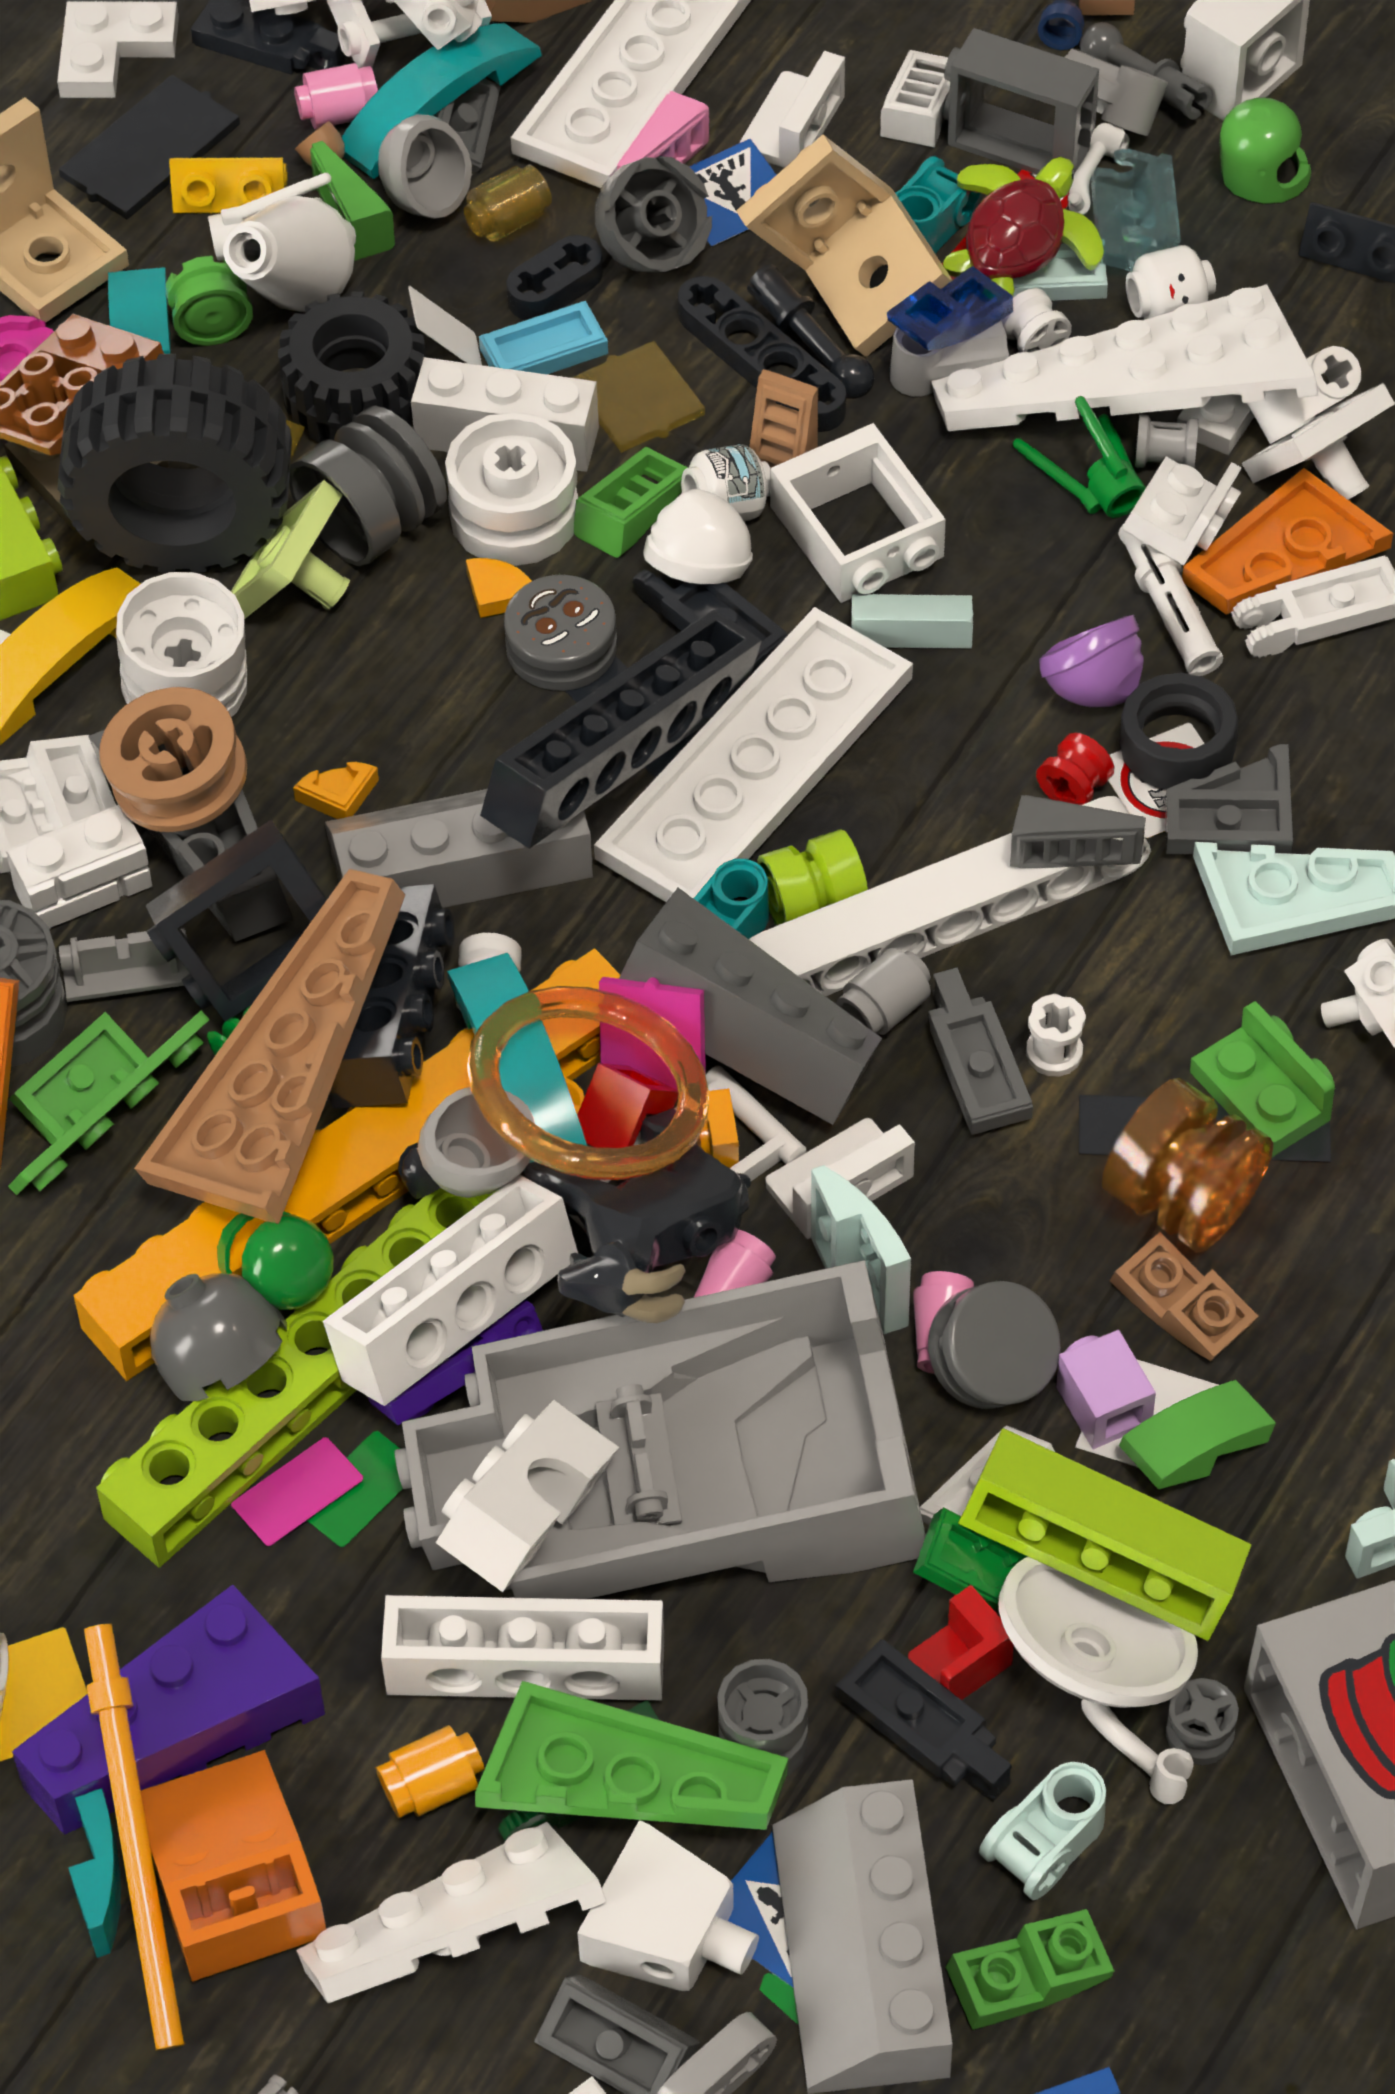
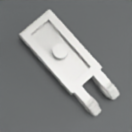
M1384 555L1278 584L1274 590L1242 599L1241 602L1233 607L1232 617L1240 629H1252L1254 626H1257L1254 631H1251L1250 635H1247L1245 640L1251 655L1253 654L1254 657L1258 656L1260 658L1261 656L1266 657L1269 654L1282 653L1294 642L1296 645L1395 618V570L1388 557ZM1281 614L1283 619L1272 622L1278 615Z

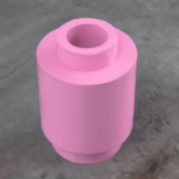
M356 63L303 73V85L294 87L299 116L301 120L311 119L314 129L320 128L328 121L333 126L352 122L378 91L371 66L358 68Z

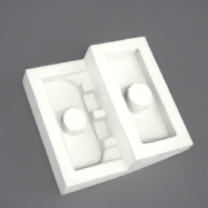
M89 735L30 741L26 758L0 761V873L11 872L6 849L116 806L98 758L89 740Z

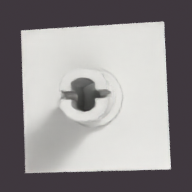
M1384 383L1330 407L1316 416L1317 418L1242 462V465L1251 481L1255 483L1300 462L1312 459L1325 483L1346 499H1350L1367 489L1369 484L1365 481L1343 440L1347 438L1346 434L1393 406L1395 402Z

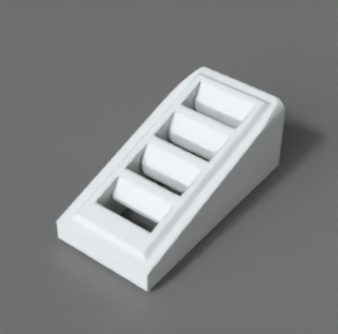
M909 50L881 110V137L935 147L944 123L943 109L945 101L950 92V81L944 78L948 57Z

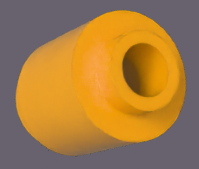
M450 1725L388 1753L390 1761L376 1767L381 1786L398 1818L414 1812L417 1817L422 1816L476 1790L478 1783L475 1774L485 1770L479 1751L470 1734L466 1732L457 1736Z

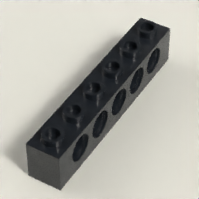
M713 609L497 757L480 816L505 832L509 837L517 840L529 849L706 724L751 676L762 640Z

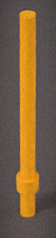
M100 1624L84 1629L93 1683L87 1685L91 1714L99 1715L155 2047L157 2051L183 2046L184 2039L127 1709L133 1707L129 1679L121 1677L112 1624Z

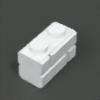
M118 805L6 849L14 889L23 906L32 909L49 928L118 901L121 896H130L152 887L150 870L147 866L146 848L134 824Z

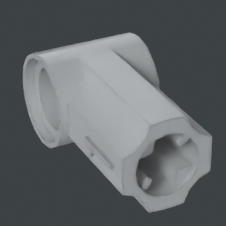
M1071 49L1064 58L1099 69L1096 112L1102 114L1101 119L1123 129L1148 136L1168 82L1125 65L1118 67L1084 52Z
M913 318L902 322L897 326L893 335L890 382L902 394L925 396L933 393L931 383L933 380L947 377L957 370L975 369L1005 360L1009 357L1007 349V335L1002 321L994 320L941 328L935 322L921 318Z

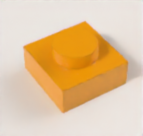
M730 1089L704 1091V1117L693 1118L694 1131L700 1136L702 1149L719 1160L723 1165L731 1168L739 1162V1142Z

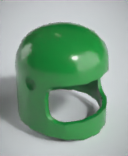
M283 1212L279 1224L268 1221L262 1223L248 1238L242 1254L243 1279L278 1310L300 1309L315 1301L328 1286L333 1273V1251L327 1236L313 1222L287 1212ZM240 1213L222 1230L217 1245L218 1266L221 1273L233 1274L230 1269V1249L235 1235L248 1221L255 1217Z

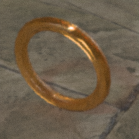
M555 986L529 991L505 1002L486 1018L470 1043L467 1061L472 1095L484 1119L507 1144L530 1160L560 1173L594 1180H624L650 1175L674 1163L698 1141L708 1121L710 1093L704 1067L691 1044L670 1022L653 1010L616 993L590 987ZM558 1017L586 1018L608 1023L629 1032L650 1046L670 1068L676 1079L679 1093L676 1113L669 1126L662 1133L643 1144L623 1148H594L566 1141L544 1131L527 1119L509 1100L502 1087L499 1072L501 1055L509 1039L527 1025L536 1021Z

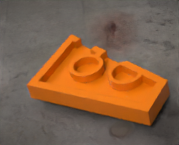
M1303 468L1212 542L1207 551H1201L1184 565L1182 579L1188 587L1227 615L1234 610L1233 607L1241 602L1242 599L1274 590L1278 584L1348 566L1388 550L1392 545L1393 532Z

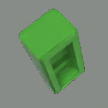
M323 141L313 143L312 148H310L313 177L323 173L331 175V182L316 190L322 201L336 209L342 218L350 222L355 229L354 260L356 261L392 249L395 245L393 213L390 208Z
M644 447L576 499L574 517L575 536L613 557L619 558L657 520L661 510L673 502L682 492V474L687 467L648 447ZM644 474L658 481L659 483L655 484L641 476Z

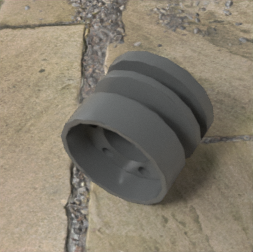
M376 405L365 409L354 418L353 422L339 428L334 441L329 439L319 443L290 465L289 487L295 503L323 480L343 494L318 538L342 560L356 566H363L372 562L398 542L402 531L407 532L416 529L422 524L424 518L431 517L440 511L447 499L445 479L435 457L423 439L391 410Z
M0 900V978L20 980L11 1067L31 1062L52 1047L64 1029L68 1006L59 974L60 969L56 958V950L48 925L32 909L10 900Z

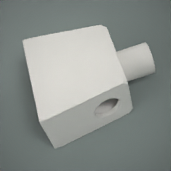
M639 1820L602 1887L607 1902L592 1907L578 1931L580 1961L590 1966L680 1991H688L693 1987L707 1959L742 1975L755 1953L759 1935L728 1921L734 1908L733 1883L725 1875L660 1831Z

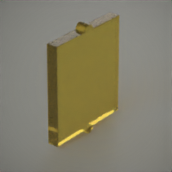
M655 341L619 357L610 355L607 357V362L572 377L597 381L598 422L621 453L657 436L666 438L669 436L670 430L705 415L703 404Z

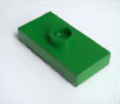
M943 1507L933 1514L913 1573L955 1595L972 1585L1000 1617L999 1594L1011 1569L1028 1556L958 1524L961 1516Z

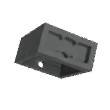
M973 28L962 48H953L944 71L945 80L950 81V92L943 109V119L949 121L948 145L1034 174H1038L1051 160L1063 157L1071 160L1075 173L1090 149V140L1095 129L1099 69ZM984 83L1055 106L1054 125L985 103Z

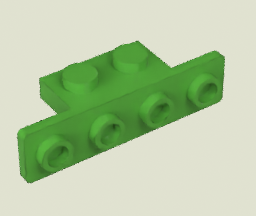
M201 1010L148 1058L114 1020L104 1012L9 1098L47 1139L51 1146L27 1166L8 1187L16 1195L22 1192L30 1183L39 1191L43 1190L68 1167V1164L60 1157L77 1141L87 1150L114 1125L106 1116L122 1100L132 1109L159 1084L151 1075L167 1060L177 1068L204 1043L196 1033L210 1019Z

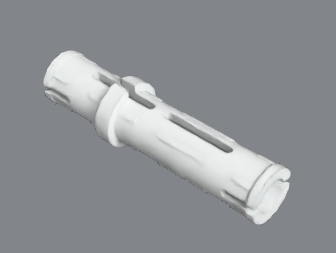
M1121 527L1118 535L1125 544L1137 568L1134 575L1136 582L1142 591L1150 594L1166 629L1185 662L1187 672L1196 676H1204L1213 672L1221 665L1223 655L1219 648H1217L1198 607L1195 605L1181 577L1183 573L1182 564L1124 531ZM1153 560L1165 580L1164 584L1152 563ZM1177 607L1179 608V610H1180V612H1181V614H1182V616H1183V618H1184V620H1185V622H1186V624H1187V626H1188V628H1189V631H1188V632H1187V630H1186V628H1185V626H1184V624H1183V622H1182V620H1181V618H1180V616H1179V614H1178V612H1177V610H1176Z

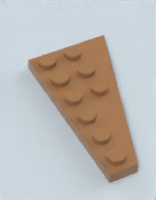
M353 869L347 871L134 1168L147 1184L264 1221L280 1223L405 898L404 892L393 879Z

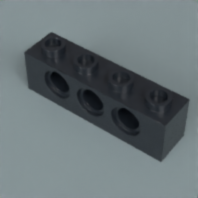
M435 884L400 887L405 894V898L329 1093L333 1109L408 1103L414 1076H420L422 1073L423 1052L421 1046L425 1032H431L433 1028L434 1011L432 1002L435 990L441 989L444 983L443 957L445 949L453 945L455 936L452 913L449 909H442Z

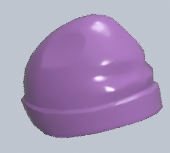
M1134 615L1125 616L1092 628L1055 644L1039 659L1042 678L1045 677L1057 695L1077 705L1112 707L1125 703L1127 697L1139 686L1144 657L1141 653L1142 643L1137 635L1140 629Z

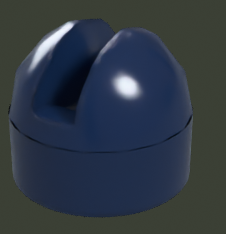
M1067 0L1054 1L1048 5L1043 11L1038 25V34L1042 42L1056 50H1067L1076 46L1081 39L1084 29L1082 10L1075 3Z

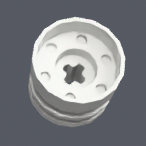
M169 572L145 580L127 595L117 613L116 636L118 657L120 659L121 690L126 703L128 704L134 699L155 690L186 687L201 690L212 695L225 706L232 717L237 713L247 694L244 613L236 596L218 580L195 572Z

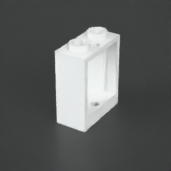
M874 423L770 468V507L840 603L851 599L852 594H870L875 592L885 583L909 572L924 570L936 560L944 557V516ZM872 483L906 529L844 556L811 509Z

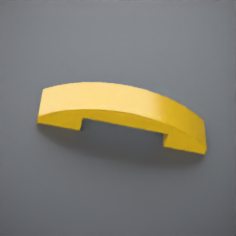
M118 567L90 576L63 591L42 606L0 645V745L36 715L33 704L35 697L105 636L111 634L117 639V613L127 595L140 585L138 581Z

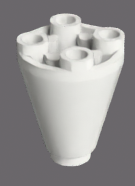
M291 196L271 203L232 229L224 242L223 253L232 272L263 298L280 309L305 312V305L314 300L321 304L327 301V295L341 294L353 272L356 233L350 222L343 219L336 209L322 200Z

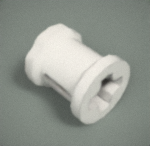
M1051 994L1041 997L1032 1005V1012L1028 1021L1031 1035L1027 1040L1026 1057L1029 1064L1041 1074L1054 1077L1067 1075L1078 1068L1082 1061L1083 1043L1080 1037L1085 1025L1086 1014L1083 1007L1075 999ZM1065 1046H1066V1053H1065L1066 1058H1064Z

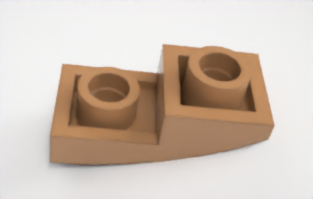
M1161 1232L1116 1270L1109 1280L1126 1298L1157 1325L1188 1348L1210 1361L1218 1356L1259 1317L1213 1269L1203 1276Z

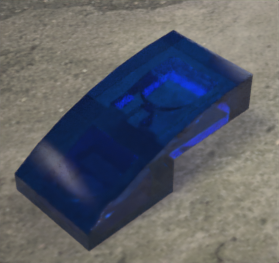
M971 266L942 289L928 281L887 312V320L926 350H936L965 341L1007 317L1013 312V295L978 269Z

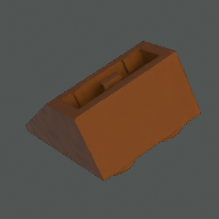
M72 314L0 382V438L51 456L61 453L66 411L68 406L74 402V395L82 386L90 380L94 382V377L112 365L117 369L123 368V363L128 359L143 356L145 361L157 360L159 354H164L161 343Z

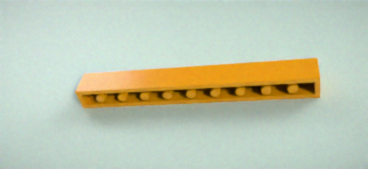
M595 948L576 961L569 960L561 964L548 980L529 992L546 1029L563 1076L570 1080H574L601 1061L599 981L602 977L618 979L620 977V974ZM468 1028L462 1030L451 1040L447 1047L426 1061H423L421 1075L414 1076L408 1103L350 1107L345 1115L324 1129L315 1130L284 1212L313 1222L327 1236L331 1244L408 1192L398 1171L400 1156L408 1146L419 1142L420 1130L428 1116L446 1097L458 1090L474 1086L495 1087L473 1030H468ZM204 1202L191 1213L189 1219L164 1235H156L149 1238L138 1248L133 1256L110 1271L105 1270L95 1274L84 1284L82 1290L73 1295L81 1329L126 1381L155 1363L151 1353L150 1333L155 1315L166 1301L164 1295L167 1289L174 1282L189 1274H198L199 1277L212 1273H221L218 1266L217 1245L222 1230L236 1215L240 1214L239 1212ZM254 1218L248 1221L235 1235L230 1249V1269L233 1274L242 1276V1254L248 1238L266 1221Z

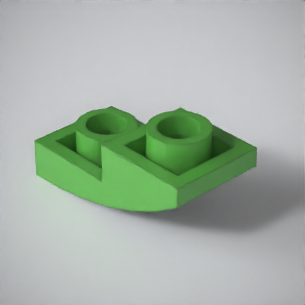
M1234 1380L1196 1393L1158 1412L1123 1435L1119 1447L1158 1489L1210 1476L1216 1458L1219 1455L1268 1443L1276 1422L1238 1381Z
M1087 1909L1025 1924L1017 1938L952 1954L946 1966L972 2030L1015 2018L1069 1998L1111 1978L1114 1973L1112 1964Z

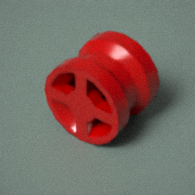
M1069 733L1058 745L1057 757H1048L1037 769L1036 778L1041 789L1051 800L1083 805L1093 799L1094 787L1104 786L1114 775L1115 766L1111 756L1096 740L1081 733Z

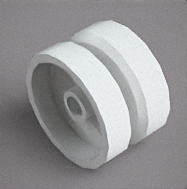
M508 412L488 415L466 426L451 442L445 460L446 480L449 491V514L453 535L467 552L478 558L496 559L513 566L537 563L559 552L574 535L576 499H578L576 489L577 465L572 442L558 426L537 415Z

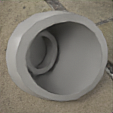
M417 114L404 119L387 133L379 149L378 168L380 179L386 194L400 209L425 218L445 217L456 210L465 198L472 176L470 155L460 136L448 123L432 115Z
M489 1086L464 1088L446 1097L428 1116L420 1130L417 1151L423 1168L429 1173L436 1184L448 1193L465 1198L490 1194L513 1181L530 1163L537 1135L535 1120L528 1106L510 1092Z

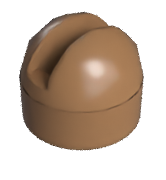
M330 121L318 128L295 148L305 163L311 167L310 148H312L313 143L323 141L341 159L345 154V143L340 133Z

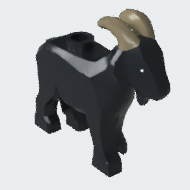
M674 1108L645 1118L642 1122L640 1138L652 1146L665 1148L671 1158L663 1154L654 1157L647 1150L629 1156L627 1159H622L619 1164V1178L624 1180V1182L616 1187L576 1171L558 1152L531 1162L526 1166L525 1178L561 1196L567 1214L578 1216L586 1227L588 1240L594 1254L590 1258L575 1252L570 1254L571 1265L560 1270L558 1273L559 1292L564 1296L582 1301L603 1312L613 1313L620 1317L628 1316L646 1323L667 1321L681 1311L685 1303L683 1296L672 1294L666 1297L651 1298L647 1294L659 1293L676 1285L681 1281L685 1268L682 1264H678L663 1271L652 1272L654 1267L693 1256H707L718 1246L732 1241L741 1225L742 1214L749 1209L748 1188L751 1186V1179L744 1173L733 1171L706 1153L701 1147L700 1136Z

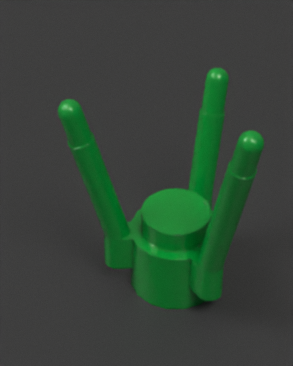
M1084 396L1076 397L1075 405L1103 456L1087 472L1089 479L1088 488L1024 440L1016 438L1013 441V447L1024 455L1026 459L1080 499L1089 514H1094L1102 508L1108 517L1118 518L1124 516L1134 509L1146 489L1135 473L1110 417L1107 414H1101L1097 418Z

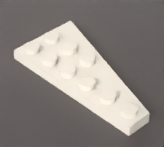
M1267 284L1256 288L1238 289L1228 296L1201 304H1186L1178 307L1173 312L1145 320L1127 321L1117 328L1090 336L1072 337L1061 344L1031 353H1016L1003 361L979 368L957 370L947 377L931 381L935 401L948 431L1018 425L1025 419L1027 414L1042 412L1056 413L1057 421L1079 419L1080 412L1075 405V399L1078 396H1084L1091 408L1109 406L1111 416L1203 407L1210 401L1212 396L1230 394L1241 395L1243 403L1265 401V391L1296 388L1297 398L1319 396L1316 376Z

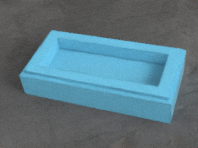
M586 301L479 336L480 351L488 366L525 372L550 374L608 354V340Z

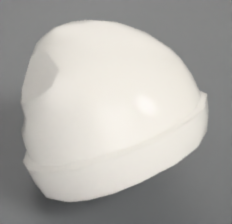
M690 489L683 492L658 514L657 522L651 527V534L647 536L643 551L645 560L657 570L669 577L696 584H719L739 579L750 565L753 556L750 534L742 517L723 498L701 489Z

